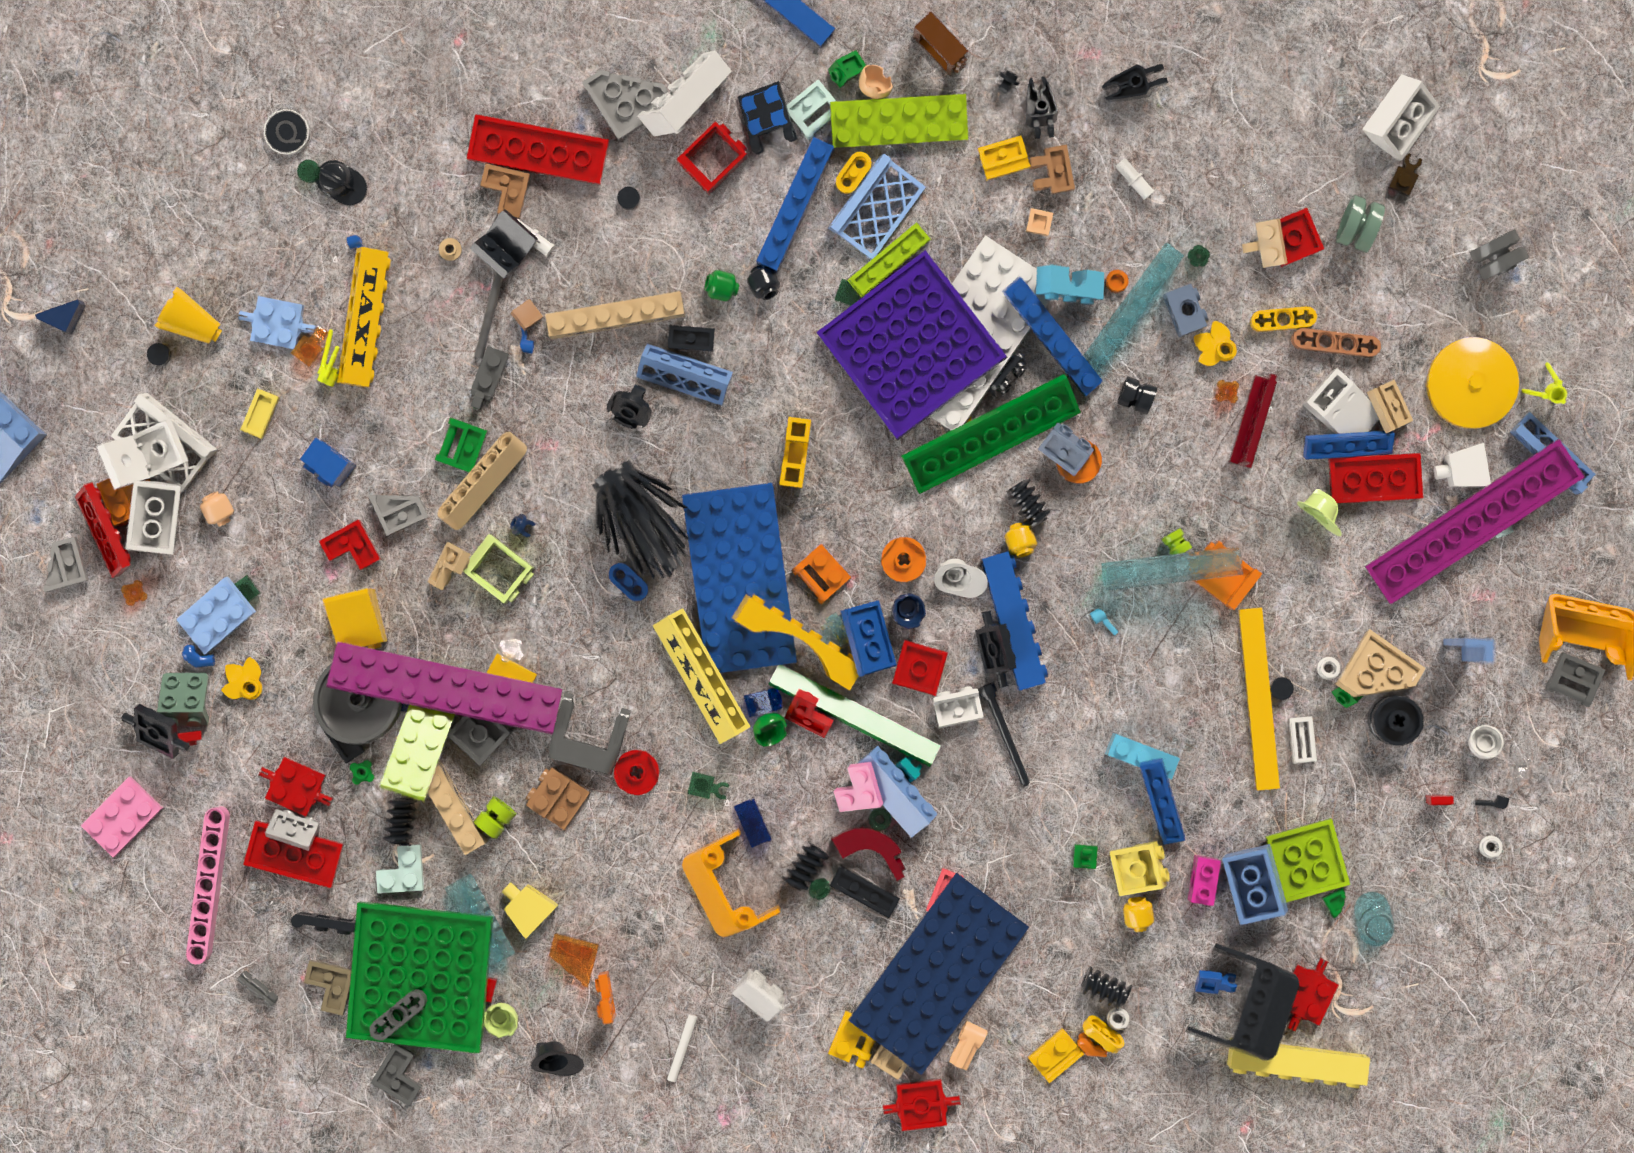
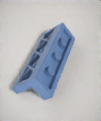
M647 344L641 356L636 377L722 406L733 372ZM644 365L653 367L656 373L649 374L643 372ZM665 374H674L678 380L670 381ZM687 381H695L699 387H689ZM713 387L721 390L720 397L711 394L708 389Z
M1530 412L1510 431L1533 455L1546 447L1540 442V437H1548L1552 442L1558 439ZM1528 420L1535 425V435L1523 426ZM1564 445L1578 468H1581L1587 474L1582 481L1580 480L1569 487L1574 494H1581L1588 487L1586 484L1596 474Z
M1443 639V645L1462 646V661L1494 663V639Z

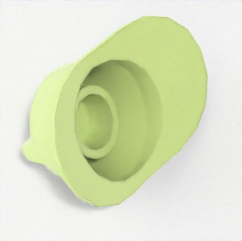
M1316 489L1305 502H1297L1301 509L1312 515L1331 533L1337 536L1342 535L1340 529L1335 524L1338 505L1330 495L1320 489Z

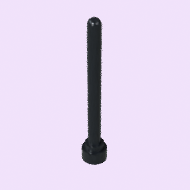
M994 682L979 687L978 692L980 697L984 698V701L987 700L1020 783L1026 787L1030 781L995 698L997 696V688Z

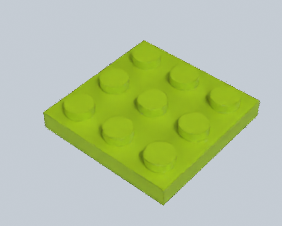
M1331 818L1265 836L1266 843L1271 845L1286 903L1350 885Z

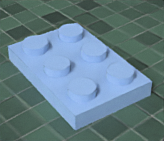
M227 576L176 620L205 655L212 651L256 611Z

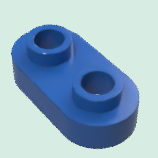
M617 563L610 568V581L629 599L641 601L646 598L649 591L647 583L629 566ZM619 570H623L625 573L622 579L617 578L616 574ZM637 585L641 587L640 594L633 592V588Z

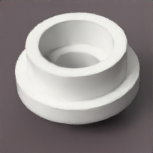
M1325 657L1318 662L1317 672L1323 679H1334L1340 672V664L1332 657ZM1326 664H1330L1332 667L1329 673L1324 670Z
M1486 836L1479 843L1480 853L1486 858H1496L1502 852V842L1495 836ZM1488 843H1493L1494 845L1491 851L1487 850Z
M1115 1007L1107 1013L1106 1021L1110 1028L1123 1030L1129 1024V1015L1125 1009L1119 1008V1010H1116ZM1115 1015H1121L1122 1019L1120 1022H1114Z

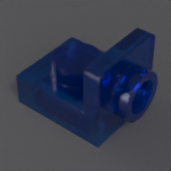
M774 687L744 695L749 717L782 709V696Z

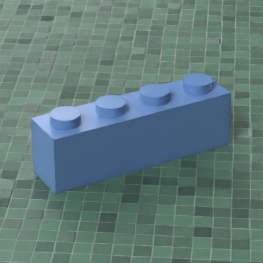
M876 746L859 760L858 763H872L883 806L911 838L930 824L936 817L937 813L934 811L933 806L920 795L918 789L906 779L903 772L892 763L886 752L882 751L879 746Z

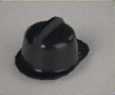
M329 160L323 163L317 170L316 184L318 188L337 202L344 205H355L365 198L367 183L364 177L343 162Z
M551 1041L536 1044L535 1058L531 1062L532 1070L559 1076H570L579 1073L583 1069V1059L577 1055L567 1053L562 1043Z

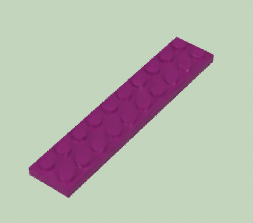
M1557 439L1364 567L1388 603L1392 604L1585 477L1560 439Z
M337 642L327 681L328 688L552 735L563 690Z

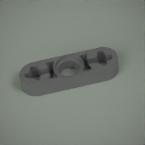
M413 990L371 1024V1036L376 1040H384L426 1006V994L421 990ZM418 996L420 998L419 1005L415 1004L409 1009L406 1005L413 1001V997L416 998ZM395 1009L403 1011L404 1019L402 1021L394 1019L393 1011ZM389 1021L390 1025L384 1029V1032L378 1033L377 1029L379 1026Z

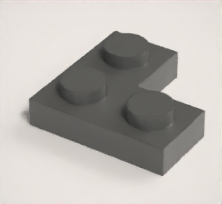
M394 1044L372 1079L371 1084L410 1106L423 1086L403 1074L415 1054L399 1044Z

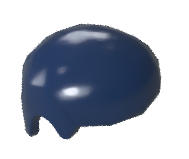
M911 593L900 595L892 605L893 619L899 626L907 629L919 627L922 619L926 616L924 602L919 596Z

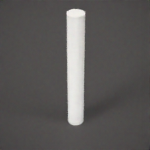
M688 1015L667 1078L671 1082H676L697 1016Z

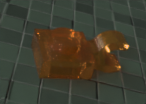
M318 326L310 338L303 335L291 354L311 367L324 349L319 343L327 336L328 331Z

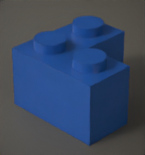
M316 437L300 458L305 463L303 467L312 474H318L317 479L330 487H341L356 467L353 462Z

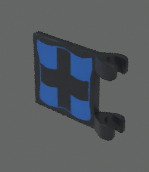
M779 81L737 96L753 153L761 154L764 152L760 136L783 128L786 140L789 142L797 140Z

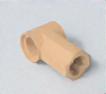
M966 1021L960 1031L959 1041L954 1048L949 1062L967 1071L976 1050L980 1049L986 1038L987 1030Z

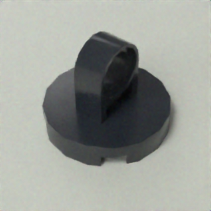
M635 384L631 392L617 391L613 393L607 402L608 413L611 411L615 415L613 419L624 427L636 429L637 426L645 427L652 416L649 404L643 399L646 388Z

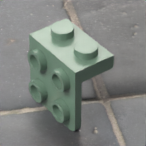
M165 673L162 676L157 712L176 721L177 726H208L209 716L205 708L208 675L206 673Z

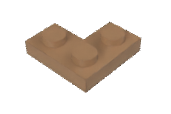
M485 164L480 186L502 192L497 211L498 214L506 209L515 218L520 219L531 175Z

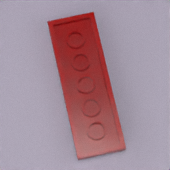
M475 114L467 160L601 185L609 139Z

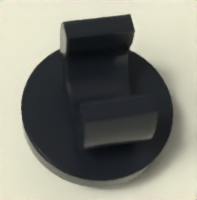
M1006 70L1005 73L1002 71L999 73L1004 79L998 90L1006 94L1012 84L1019 86L1020 82L1017 80L1019 76L1009 70Z

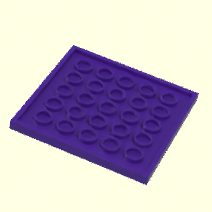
M926 250L817 331L819 337L897 440L1007 359L1006 354Z

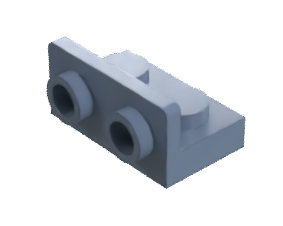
M1060 423L1054 426L1038 448L1039 451L1073 476L1077 474L1094 450L1086 439L1078 438L1073 434L1071 428Z

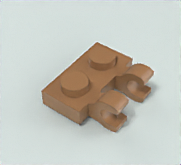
M1067 145L1045 148L1043 150L1044 156L1030 158V169L1046 166L1048 178L1034 180V191L1050 188L1051 194L1075 190Z

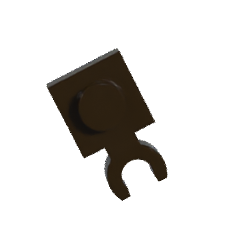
M1410 153L1403 159L1404 168L1401 166L1396 168L1387 187L1407 197L1410 196L1419 177L1418 174L1414 173V170L1422 164L1421 158L1416 161L1415 165L1409 162Z

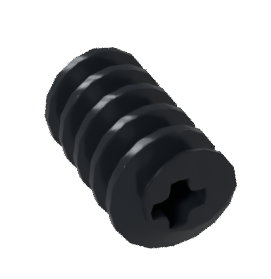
M1025 479L1006 492H1012L1008 499L1017 500L1013 507H1022L1018 514H1026L1027 516L1023 522H1032L1029 528L1033 529L1048 519L1047 516L1051 510H1042L1046 504L1045 501L1037 502L1041 495H1032L1036 488L1035 486L1027 487L1031 480Z
M395 798L388 801L394 808L387 810L393 817L387 818L386 822L392 825L384 828L390 835L383 837V840L390 844L411 846L405 840L412 839L413 837L407 831L414 829V826L408 822L415 820V817L409 813L416 811V808L410 804L416 803L417 800Z
M808 841L810 847L802 846L805 855L797 854L800 862L792 861L795 870L787 869L790 877L782 876L785 882L801 891L800 889H809L806 882L813 883L814 881L810 874L818 875L819 873L815 866L823 867L824 864L821 859L828 860L829 858L824 850Z
M1089 966L1081 983V987H1083L1082 994L1085 995L1090 990L1092 999L1098 994L1100 1003L1107 998V1006L1116 1002V1010H1119L1127 1001L1132 985L1126 988L1124 981L1117 985V978L1113 977L1109 981V974L1106 973L1101 977L1100 970H1096L1092 974L1093 968Z

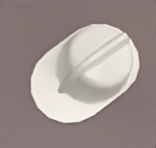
M949 559L941 563L934 577L935 585L939 590L966 598L981 595L988 585L987 576L982 570L967 565L960 559Z

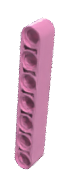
M222 806L209 809L204 816L186 951L188 961L195 965L208 960L213 949L230 820L229 811ZM215 811L219 812L222 816L220 823H216L213 820V813ZM211 834L218 836L219 842L217 846L211 844ZM209 856L213 857L216 861L214 868H210L207 865V858ZM205 879L212 882L213 888L211 891L205 889ZM202 902L209 904V913H204L201 910ZM199 925L206 927L207 933L205 936L199 934ZM196 947L203 950V958H198L195 955Z

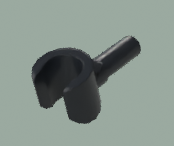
M1497 795L1496 801L1475 800V805L1491 806L1500 809L1507 808L1509 798Z

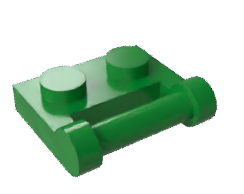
M450 417L448 421L449 428L439 454H436L434 460L470 472L477 464L488 431ZM461 428L463 432L453 459L448 458L457 429Z

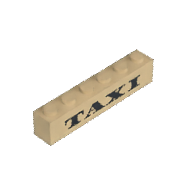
M678 291L545 314L549 337L551 339H558L685 317L682 294Z
M439 759L428 794L464 855H467L487 843L488 840L482 830L474 823L475 818Z

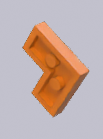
M609 971L600 972L598 979H595L597 993L601 992L602 997L599 1005H597L599 1019L603 1018V1024L613 1023L616 1011Z

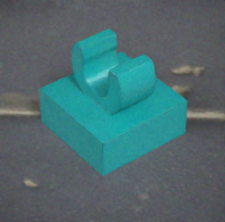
M905 757L895 766L903 772L906 779L911 783L921 775L919 771L922 765L914 767L911 764L913 758Z

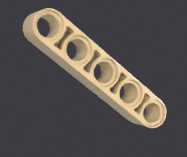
M511 432L502 434L440 506L437 512L438 518L454 530L461 529L523 458L527 451L526 444Z

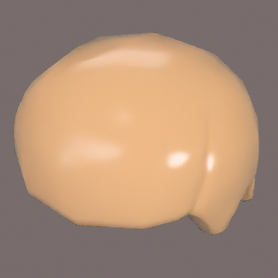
M865 66L859 77L860 90L872 99L886 98L893 89L891 77L886 78L883 75V68L880 66Z

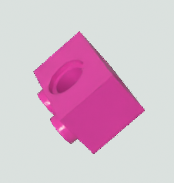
M1194 855L1187 898L1191 903L1214 906L1221 864L1219 859Z

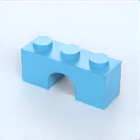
M1056 265L1037 267L1036 294L1044 295L1046 300H1059L1060 297L1063 298V302H1076V300H1080V304L1092 305L1095 300H1103L1104 272L1092 270L1072 272L1071 282L1069 279V267Z
M1112 733L1105 752L1108 756L1140 767V762L1163 758L1168 778L1171 780L1180 760L1178 757Z

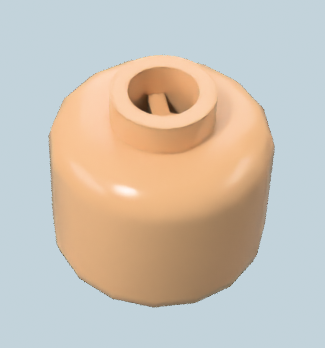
M216 491L202 498L203 502L200 504V510L208 524L217 523L218 527L231 521L229 517L234 513V509L224 493L219 494Z

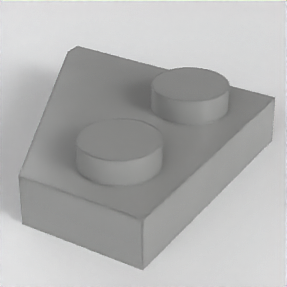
M369 496L386 536L429 518L419 496Z
M77 537L53 542L50 552L51 560L48 562L47 581L43 588L44 592L89 581Z

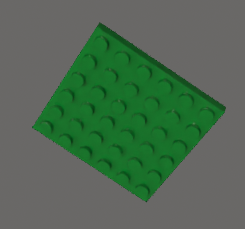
M359 901L356 911L346 1038L480 1054L482 1052L493 916ZM413 990H421L426 994V1006L384 1040H376L371 1036V1024ZM418 996L416 998L413 997V1001L406 1006L410 1009L415 1004L419 1005L420 998ZM395 1009L393 1017L397 1021H402L404 1013L400 1009ZM389 1021L379 1026L377 1032H384V1029L390 1025Z

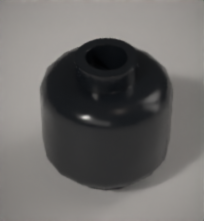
M759 265L750 271L751 274L747 278V284L756 298L769 300L778 294L780 281L772 269Z

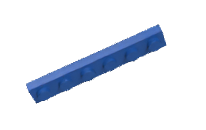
M1017 277L1002 291L1084 396H1087L1103 382L1022 277Z

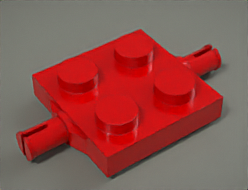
M283 757L279 768L275 772L262 767L260 770L267 774L262 772L258 774V776L270 780V787L265 799L308 817L312 806L317 801L328 807L331 805L328 801H333L332 797L321 793L322 784L326 778L325 774L287 757Z
M1320 958L1315 970L1296 964L1292 973L1299 979V988L1290 1012L1293 1016L1287 1028L1296 1032L1301 1019L1311 1021L1320 1026L1339 986L1338 983L1329 980L1323 974L1329 961Z
M941 1079L896 1084V1104L883 1105L884 1115L897 1113L901 1120L902 1131L947 1126V1106L961 1105L960 1095L946 1097L943 1092Z

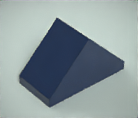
M77 299L37 313L35 316L36 319L72 335L85 309V303Z

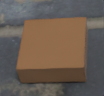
M530 299L510 313L524 331L543 318V315Z

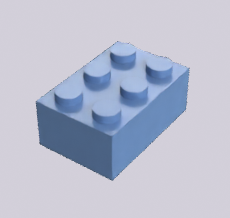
M1270 844L1228 853L1222 858L1240 925L1284 916L1287 913L1288 907Z

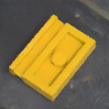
M1022 135L977 149L987 181L1031 167Z
M1061 1028L1032 1052L1028 1059L1050 1084L1082 1057L1084 1053L1066 1031Z

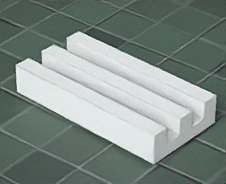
M1312 716L1288 718L1293 763L1317 762ZM1306 721L1310 748L1309 758L1306 755L1303 722ZM1296 722H1298L1301 758L1298 757Z

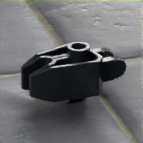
M1136 64L1110 78L1103 84L1102 89L1107 90L1119 87V91L1105 97V99L1110 102H1124L1150 97L1153 92L1152 89L1168 83L1167 78H1159L1150 82L1148 75L1164 70L1163 64L1146 69Z
M1044 76L1041 77V90L1039 94V90H1036L1034 87L1033 78H1030L1026 97L1025 124L1033 127L1035 139H1040L1041 129L1039 126H1047L1049 138L1054 137L1053 124L1057 121L1058 107L1051 86Z

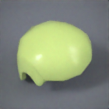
M494 1004L488 1007L485 1012L484 1027L488 1033L498 1038L508 1035L512 1036L518 1027V1015L509 1004Z

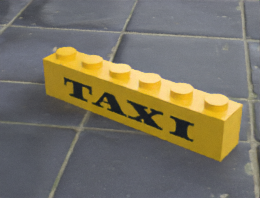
M366 247L356 248L337 383L369 387L370 383L373 382L374 370H372V364L376 360L378 352L375 343L376 338H379L381 326L378 325L379 316H382L384 311L382 295L387 290L385 274L389 270L391 263L390 258H388L389 252Z

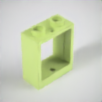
M488 534L470 557L469 565L463 572L501 602L507 604L508 601L512 603L520 593L518 588L522 583L526 585L534 575L532 573L534 567L492 534ZM494 546H497L525 568L505 595L475 572Z

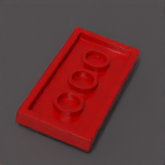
M1421 453L1328 459L1330 496L1335 499L1337 504L1423 499Z
M93 482L85 484L75 495V499L113 579L124 573L130 566L131 558L128 551L123 549L120 543L121 536L119 531L112 526V517L109 510L104 508L101 502L102 495L100 490L94 487Z
M255 820L243 865L328 888L333 887L344 843L315 836L308 851L266 837L265 832L270 823Z

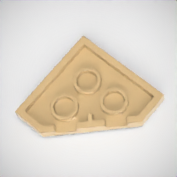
M1369 629L1341 673L1336 685L1353 697L1411 689L1416 686L1426 668Z

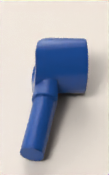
M358 235L346 238L350 249L363 247L362 240Z
M521 327V350L524 353L532 354L534 341L527 340V330L524 331Z

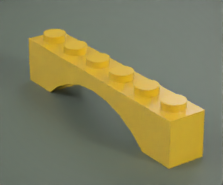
M745 595L732 616L733 620L753 632L778 631L801 639L817 654L827 677L848 690L852 688L858 678V673L851 653L845 656L840 653L841 647L831 641L828 645L822 642L823 636L813 630H810L809 633L802 629L803 624L793 618L790 621L783 618L784 612L773 606L771 610L765 607L764 603L766 601L756 595H753L752 598Z

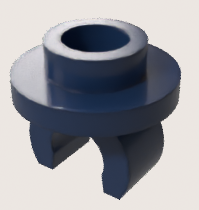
M519 514L512 519L510 528L513 535L518 536L521 534L525 537H530L531 534L525 532V526H535V523L527 519L526 515Z

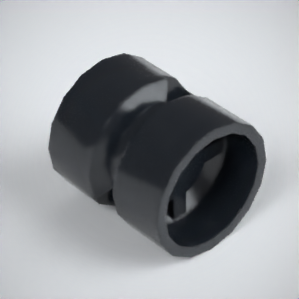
M1127 376L1120 391L1117 404L1127 408L1134 406L1135 411L1147 415L1153 404L1157 387L1147 383L1140 385L1139 380Z

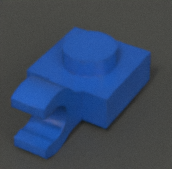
M1199 970L1195 983V992L1218 994L1219 990L1233 993L1236 991L1237 984L1231 983H1235L1236 975L1228 973L1222 977L1220 972Z

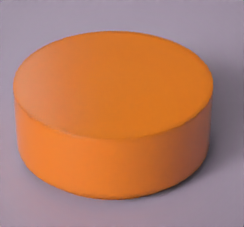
M1122 270L1111 271L1105 279V285L1112 293L1124 291L1129 282L1127 274Z

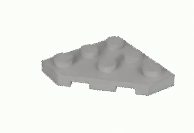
M604 70L598 71L582 82L618 140L623 139L642 127L644 124L637 116L642 111H649L653 107L651 102L668 92L662 83L644 81L639 78L613 74Z

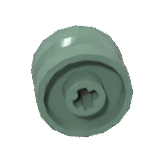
M1353 195L1339 224L1336 242L1348 246L1354 240L1355 249L1367 253L1379 232L1385 213V205L1372 202L1366 209V199Z

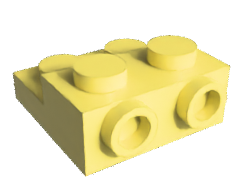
M1157 841L1111 850L1109 852L1119 896L1163 889L1167 886V882L1170 880L1169 871L1167 868H1163L1164 849L1162 846H1158Z

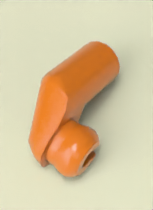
M1084 1032L1078 1035L1077 1044L1085 1055L1107 1057V1051L1101 1045H1094Z

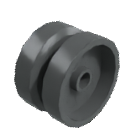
M1516 229L1469 252L1474 263H1479L1487 258L1490 260L1489 263L1481 266L1478 270L1483 281L1496 274L1499 276L1517 267L1519 262L1529 258L1525 247H1519L1511 252L1509 250V247L1520 241Z

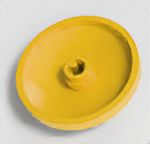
M1482 338L1461 339L1444 347L1433 359L1427 374V394L1435 411L1452 425L1467 429L1486 427L1502 419L1514 405L1519 390L1518 371L1510 355L1498 344Z

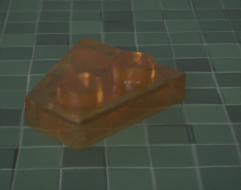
M555 933L549 956L562 965L570 975L572 974L584 987L588 988L599 944Z

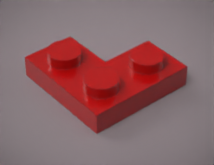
M359 519L319 540L329 561L350 551L359 569L363 570L381 560Z
M798 689L784 716L785 719L825 738L834 721L825 714L814 711L819 698L801 689Z

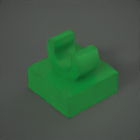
M1074 844L1073 867L1096 869L1098 846Z

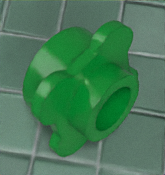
M369 760L350 765L349 769L353 773L352 782L359 785L361 782H372L375 776L372 774L371 768L372 763Z

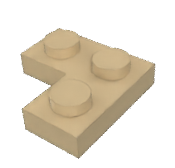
M447 541L427 582L443 590L451 580L452 571L461 575L463 570L468 567L471 554Z

